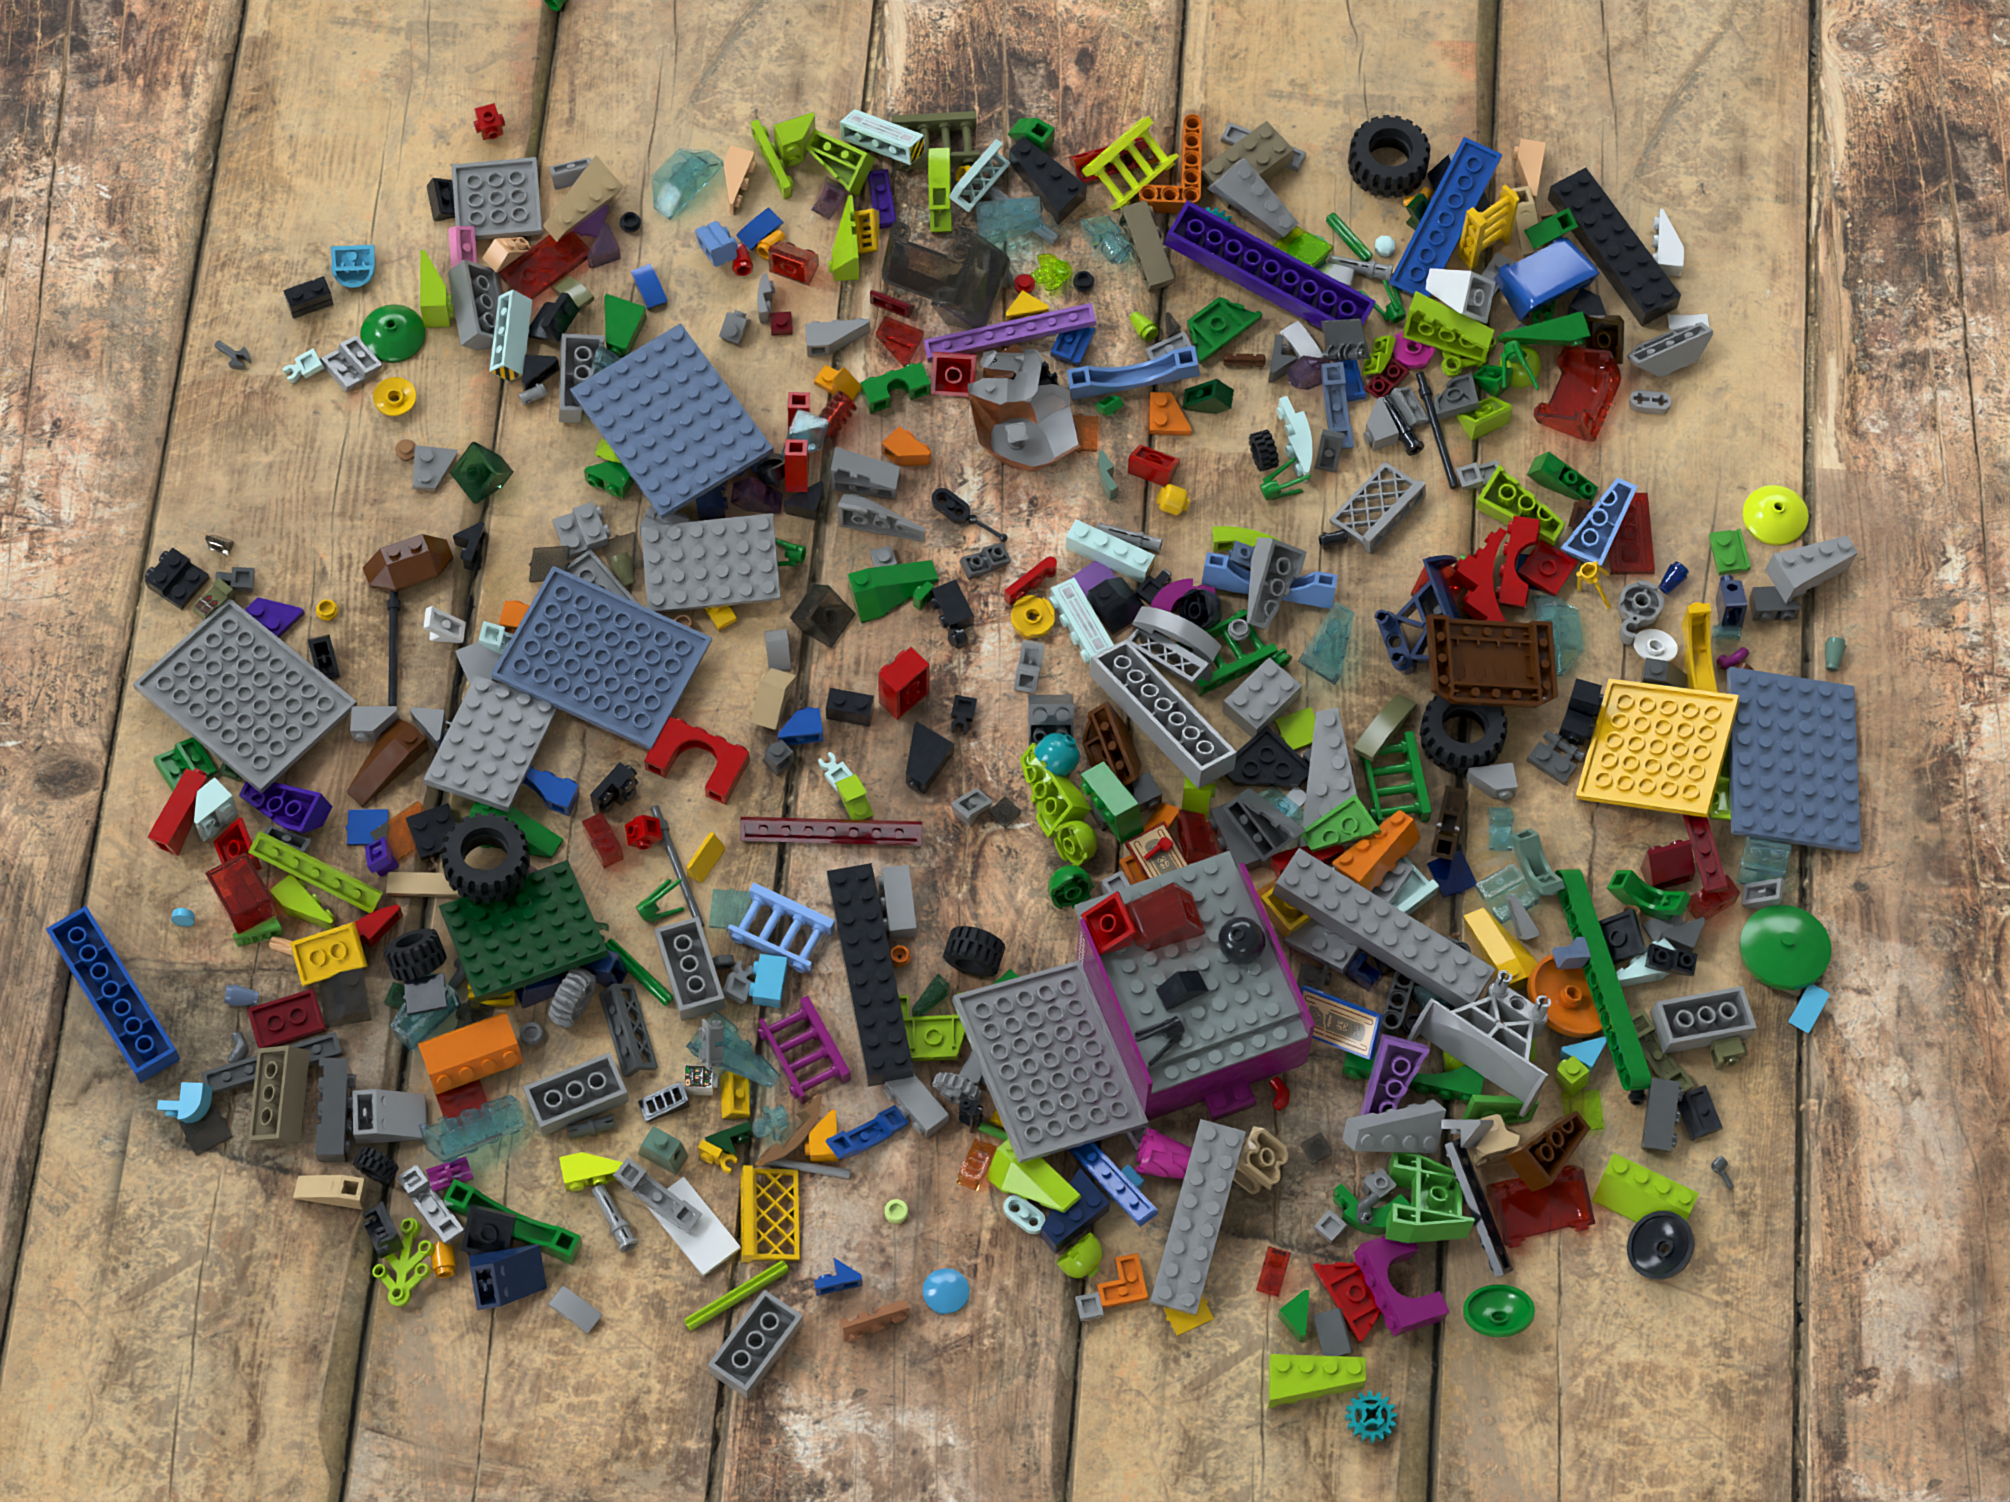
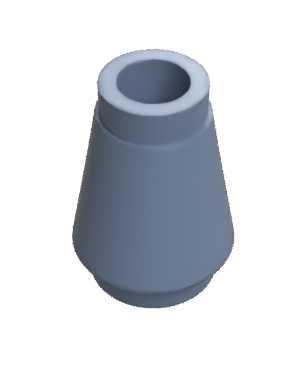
M233 984V986L227 985L224 1003L230 1004V1006H257L259 992Z

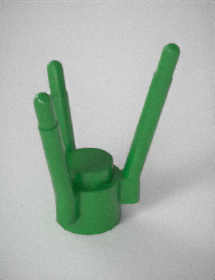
M1383 280L1391 303L1386 305V312L1377 303H1375L1374 308L1382 315L1385 322L1390 320L1392 324H1395L1406 317V311L1402 305L1398 290L1392 287V293L1387 280ZM1359 290L1360 293L1368 296L1363 290Z
M1515 340L1507 342L1503 346L1504 352L1500 354L1502 359V388H1506L1508 360L1513 364L1521 362L1535 389L1539 390L1540 387L1525 359L1520 342Z
M1292 458L1271 475L1263 478L1264 483L1259 486L1265 500L1271 499L1272 501L1280 497L1302 493V489L1281 492V490L1310 479L1311 475L1309 474L1281 485L1278 484L1277 480L1272 481V479L1296 461L1295 458Z
M776 538V544L786 548L785 558L789 560L778 561V566L796 567L797 563L804 562L806 546L792 544Z
M679 878L672 884H670L671 879H667L646 899L635 906L645 922L650 919L653 923L660 918L684 911L683 907L657 914L656 912L659 911V908L655 903L680 884L682 879Z

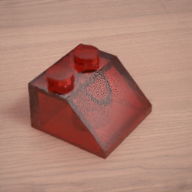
M777 241L768 249L769 271L771 273L807 286L810 285L819 266L818 254L809 249L804 250L796 247L790 242L785 243L782 241Z
M1184 809L1179 810L1176 828L1186 864L1190 865L1217 855L1215 842H1211L1209 835H1212L1211 825L1209 821L1206 822L1204 814Z

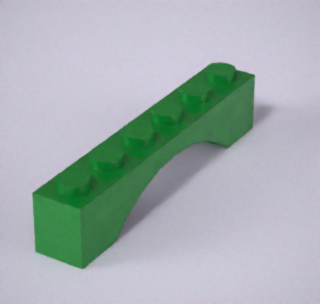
M1375 1050L1374 1059L1371 1060L1347 1051L1342 1074H1346L1351 1079L1363 1078L1369 1080L1377 1051ZM1466 1066L1440 1074L1417 1073L1409 1084L1408 1089L1415 1090L1416 1093L1422 1095L1434 1094L1444 1100H1450L1451 1098L1460 1100L1461 1103L1468 1105L1472 1095H1481L1484 1076Z
M455 1179L443 1199L447 1209L466 1218L471 1204L517 1215L513 1233L515 1234V1240L529 1246L540 1244L542 1252L571 1265L583 1245L580 1235L560 1226L543 1223L519 1214L492 1200L477 1189Z

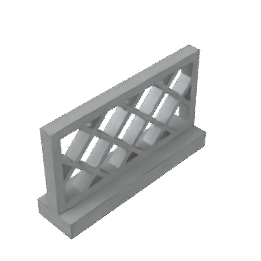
M1384 462L1329 521L1338 529H1345L1349 536L1363 544L1364 550L1371 554L1426 497V484L1419 479L1414 481L1387 462ZM1387 470L1393 474L1394 479L1381 480L1380 476ZM1406 483L1410 487L1408 490L1398 491L1397 484ZM1394 484L1395 492L1382 493L1381 486ZM1379 486L1380 493L1367 495L1366 490L1369 487ZM1396 497V502L1393 505L1384 506L1383 498ZM1365 500L1366 508L1353 509L1352 505L1356 501ZM1367 500H1381V506L1368 507ZM1382 512V517L1370 520L1369 513ZM1355 514H1367V521L1354 522ZM1351 515L1352 522L1342 523L1338 519L1341 516ZM1368 526V531L1363 536L1355 532V527Z

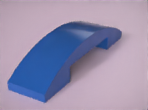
M893 1105L878 1113L875 1119L847 1133L842 1131L826 1139L825 1142L838 1159H846L880 1144L908 1125L909 1122L900 1113L897 1106Z

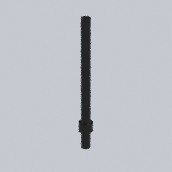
M1424 372L1416 373L1419 384L1418 392L1426 407L1450 489H1455L1458 487V483L1432 401L1433 393L1431 387L1427 384Z
M389 591V599L387 600V610L389 611L388 706H397L398 611H400L401 603L398 599V591Z

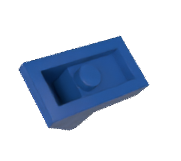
M833 1258L836 1275L825 1274L814 1280L816 1296L863 1286L862 1275L836 1258Z

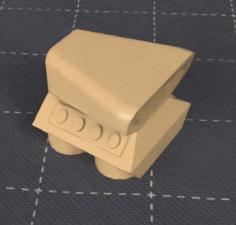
M1499 1114L1481 1118L1480 1120H1494V1125L1478 1145L1473 1148L1475 1152L1471 1162L1479 1170L1507 1163L1508 1161L1504 1156L1520 1145V1135L1510 1132Z
M1253 1126L1249 1137H1246L1243 1141L1233 1180L1250 1194L1258 1193L1262 1185L1271 1190L1272 1185L1280 1180V1166L1288 1160L1287 1147L1264 1128Z

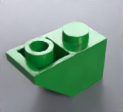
M1020 118L1008 132V136L1016 141H1019L1024 136L1043 152H1046L1054 143L1055 128L1039 118Z
M1567 208L1524 231L1533 249H1536L1557 237L1571 232L1578 225L1570 209Z
M607 461L588 466L584 470L585 481L595 488L600 487L614 497L619 496L624 499L634 483V480L622 463Z

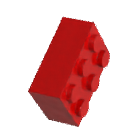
M912 647L898 653L895 660L890 665H884L878 673L879 704L896 720L900 719L930 693V664Z

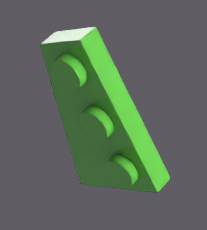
M1472 1095L1461 1120H1480L1484 1117L1499 1114L1506 1125L1530 1121L1539 1103L1537 1100L1526 1115L1521 1117L1519 1113L1524 1102L1514 1096Z

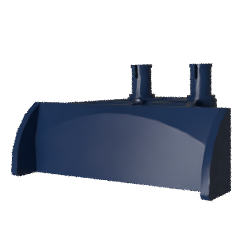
M1439 555L1422 559L1430 580L1396 615L1383 609L1375 613L1374 617L1377 619L1376 622L1378 623L1392 665L1402 674H1412L1416 670L1417 663H1429L1428 655H1423L1428 646L1426 616L1428 614L1423 602L1433 591L1443 615H1450L1452 619H1461L1442 570L1458 562L1457 558L1452 555ZM1418 609L1422 622L1409 619L1408 617ZM1403 624L1424 630L1413 651ZM1401 638L1400 646L1393 648L1394 640Z

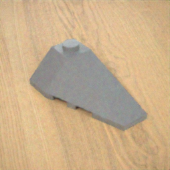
M854 493L850 495L843 494L839 501V527L925 542L924 527L865 497Z
M1257 537L1251 559L1247 624L1263 630L1268 628L1279 610L1281 600L1284 596L1288 595L1294 579H1298L1301 574L1307 551L1273 538Z

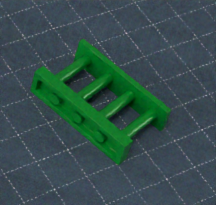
M1248 609L1239 610L1232 617L1218 623L1213 628L1205 630L1214 639L1222 635L1237 659L1235 662L1227 664L1224 663L1218 653L1213 661L1217 667V670L1212 672L1213 677L1208 682L1200 678L1195 683V691L1199 697L1257 669L1268 658L1271 659L1278 651L1274 643L1268 646L1264 645L1250 624V634L1248 637L1256 648L1255 652L1249 655L1244 654L1237 641L1229 636V624L1236 619H1242L1247 622ZM1178 641L1176 642L1179 646L1193 653L1192 648Z
M1413 731L1404 732L1403 741H1400L1398 744L1387 745L1384 750L1381 749L1378 755L1401 752L1406 755L1407 761L1404 764L1371 768L1370 760L1357 755L1358 761H1362L1372 808L1369 809V814L1377 826L1382 824L1383 818L1391 817L1398 810L1405 814L1415 813V815H1419L1420 822L1430 820L1432 812ZM1404 772L1410 774L1411 781H1409V784L1376 789L1374 777ZM1411 793V795L1414 794L1416 801L1411 805L1380 809L1378 797Z

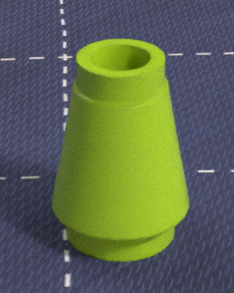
M1135 311L1130 315L1129 320L1141 340L1149 342L1158 335L1157 324L1139 311Z

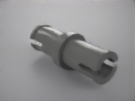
M610 1114L609 1116L593 1120L588 1118L585 1122L568 1125L567 1131L570 1140L587 1135L592 1137L596 1136L598 1132L616 1129L613 1115Z

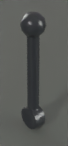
M970 515V524L979 525L999 537L1001 542L1007 541L1008 537L1006 534H1000L977 520L976 515Z

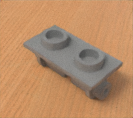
M702 1019V1027L699 1028V1038L702 1041V1049L699 1050V1061L707 1070H710V1064H712V1067H721V1063H723V1045H715V1042H723V1025H721L720 1020H713L712 1024H709L705 1019Z

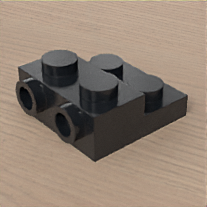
M172 547L169 552L166 550L160 555L159 564L155 568L150 567L146 571L145 583L147 588L180 610H183L210 577L208 573L192 564L190 558Z
M621 762L615 766L590 794L593 813L601 817L605 812L608 813L613 808L615 802L623 806L626 801L630 802L634 798L636 785L639 783L635 778L637 772L629 765L625 766Z
M471 1204L469 1206L461 1251L467 1252L469 1256L512 1249L517 1215Z

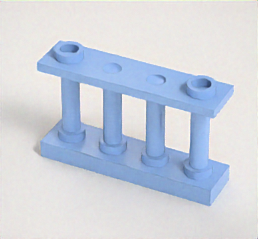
M753 882L749 889L750 899H752L753 903L739 928L731 924L729 925L728 932L730 938L738 944H747L768 955L787 957L788 964L795 971L811 974L812 962L808 961L821 935L827 934L832 936L835 930V920ZM765 905L772 908L773 913L760 936L757 937L747 932L760 907ZM787 915L792 918L793 923L778 947L767 940L780 917ZM806 924L812 927L814 931L800 956H797L787 950L801 925Z

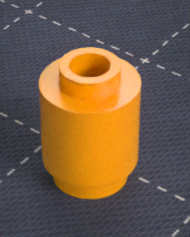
M442 1241L436 1242L434 1244L435 1250L430 1255L433 1272L436 1273L437 1278L451 1277L455 1274L454 1270L456 1269L453 1245L448 1243L445 1245Z

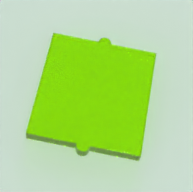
M1581 1089L1572 1097L1568 1092H1561L1563 1116L1577 1110L1590 1126V1130L1604 1129L1599 1090L1582 1091Z

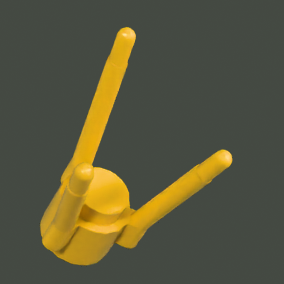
M1597 561L1583 564L1580 571L1576 573L1578 577L1577 590L1581 591L1582 580L1588 584H1594L1604 604L1610 609L1611 605L1598 582L1600 578L1599 572L1605 576H1609V573L1599 566Z

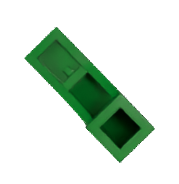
M1616 870L1606 888L1623 904L1635 905L1639 907L1644 915L1671 921L1673 915H1682L1691 898L1686 891L1669 892L1656 889L1640 879L1633 870Z
M1342 1183L1333 1192L1334 1203L1340 1209H1345L1342 1220L1350 1227L1367 1234H1386V1219L1393 1203L1411 1206L1400 1194L1383 1207L1371 1208L1372 1222L1362 1225L1356 1218V1209L1359 1201Z

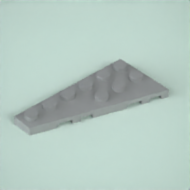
M1338 707L1316 712L1303 828H1306L1356 794L1358 797ZM1301 836L1300 847L1308 846Z
M1397 860L1394 870L1392 872L1388 871L1382 878V884L1378 888L1374 887L1371 892L1392 904L1413 874L1414 867L1401 860ZM1310 919L1284 939L1285 945L1342 974L1360 950L1358 946L1314 919Z

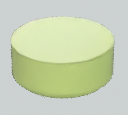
M893 1199L886 1204L885 1217L890 1223L900 1224L906 1220L908 1207L904 1201Z

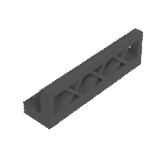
M1138 627L1127 639L1143 656L1191 685H1194L1200 678L1208 682L1213 677L1208 662L1156 631L1151 634ZM1138 638L1140 643H1142L1140 645L1134 643ZM1151 649L1154 650V651H1156V652L1159 653V654L1154 655V654L1151 652ZM1168 659L1176 664L1171 665L1168 663ZM1185 669L1194 675L1191 677L1190 675L1186 674Z
M611 984L599 996L623 1077H631L639 1070L657 1069V1061L634 985ZM622 992H628L629 1002L623 997ZM628 1011L635 1016L636 1022L629 1018ZM634 1032L641 1036L642 1043L635 1038ZM640 1053L647 1057L648 1063L642 1062Z

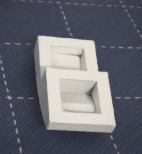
M1299 321L1280 331V334L1284 336L1287 346L1290 350H1294L1303 367L1323 356L1313 338Z

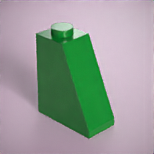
M606 293L604 305L607 353L615 358H623L630 354L646 321V307Z

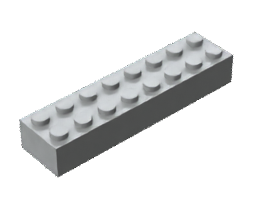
M1127 639L1091 657L1089 673L1091 678L1198 789L1234 770L1237 752Z
M1200 1119L1150 1304L1196 1316L1244 1141L1245 1131Z

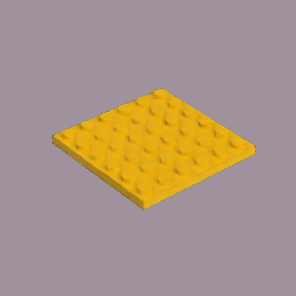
M1608 679L1576 792L1577 799L1708 818L1740 702L1739 695Z

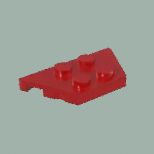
M1345 1262L1325 1265L1320 1263L1313 1264V1270L1336 1308H1341L1344 1321L1358 1344L1362 1343L1382 1311L1375 1303V1297L1365 1282V1276L1356 1262L1349 1264Z

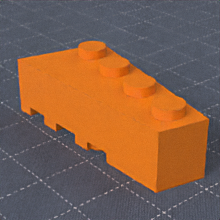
M1398 810L1378 826L1381 830L1380 833L1362 838L1332 862L1334 870L1370 892L1374 887L1378 888L1382 884V878L1388 871L1392 872L1396 867L1397 860L1404 858L1420 839L1414 819L1401 810Z

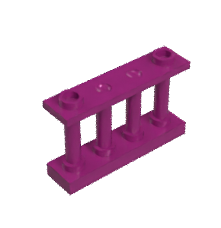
M808 995L800 999L798 1012L769 1026H767L763 1018L759 1019L758 1034L762 1041L766 1040L791 1085L789 1086L791 1095L794 1099L798 1098L801 1104L805 1103V1091L833 1077L836 1079L840 1078L842 1084L851 1080L849 1068ZM802 1019L803 1021L808 1020L811 1026L809 1031L780 1045L776 1043L772 1034ZM811 1039L819 1040L821 1044L820 1050L788 1065L783 1053ZM822 1058H829L832 1064L829 1070L800 1084L798 1083L793 1074L794 1072Z

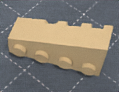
M595 155L544 223L543 227L557 242L613 200L624 187L598 156Z

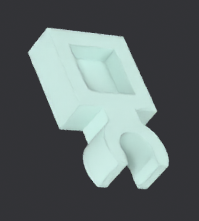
M313 348L295 358L297 364L287 365L283 368V371L286 375L293 372L287 379L290 383H295L301 375L306 379L324 369V366Z
M829 752L828 758L831 761L824 763L820 758L818 760L819 767L827 771L824 773V777L834 790L839 793L835 782L853 774L843 761L837 765L834 754Z

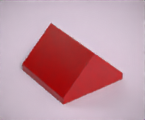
M933 352L931 394L969 397L968 383H974L976 378V355Z
M1140 444L1129 456L1127 473L1165 487L1170 484L1180 459Z
M239 817L213 841L228 880H234L262 869L259 858L248 853L252 841L243 818Z
M1118 891L1081 914L1099 955L1130 947L1137 934V930Z

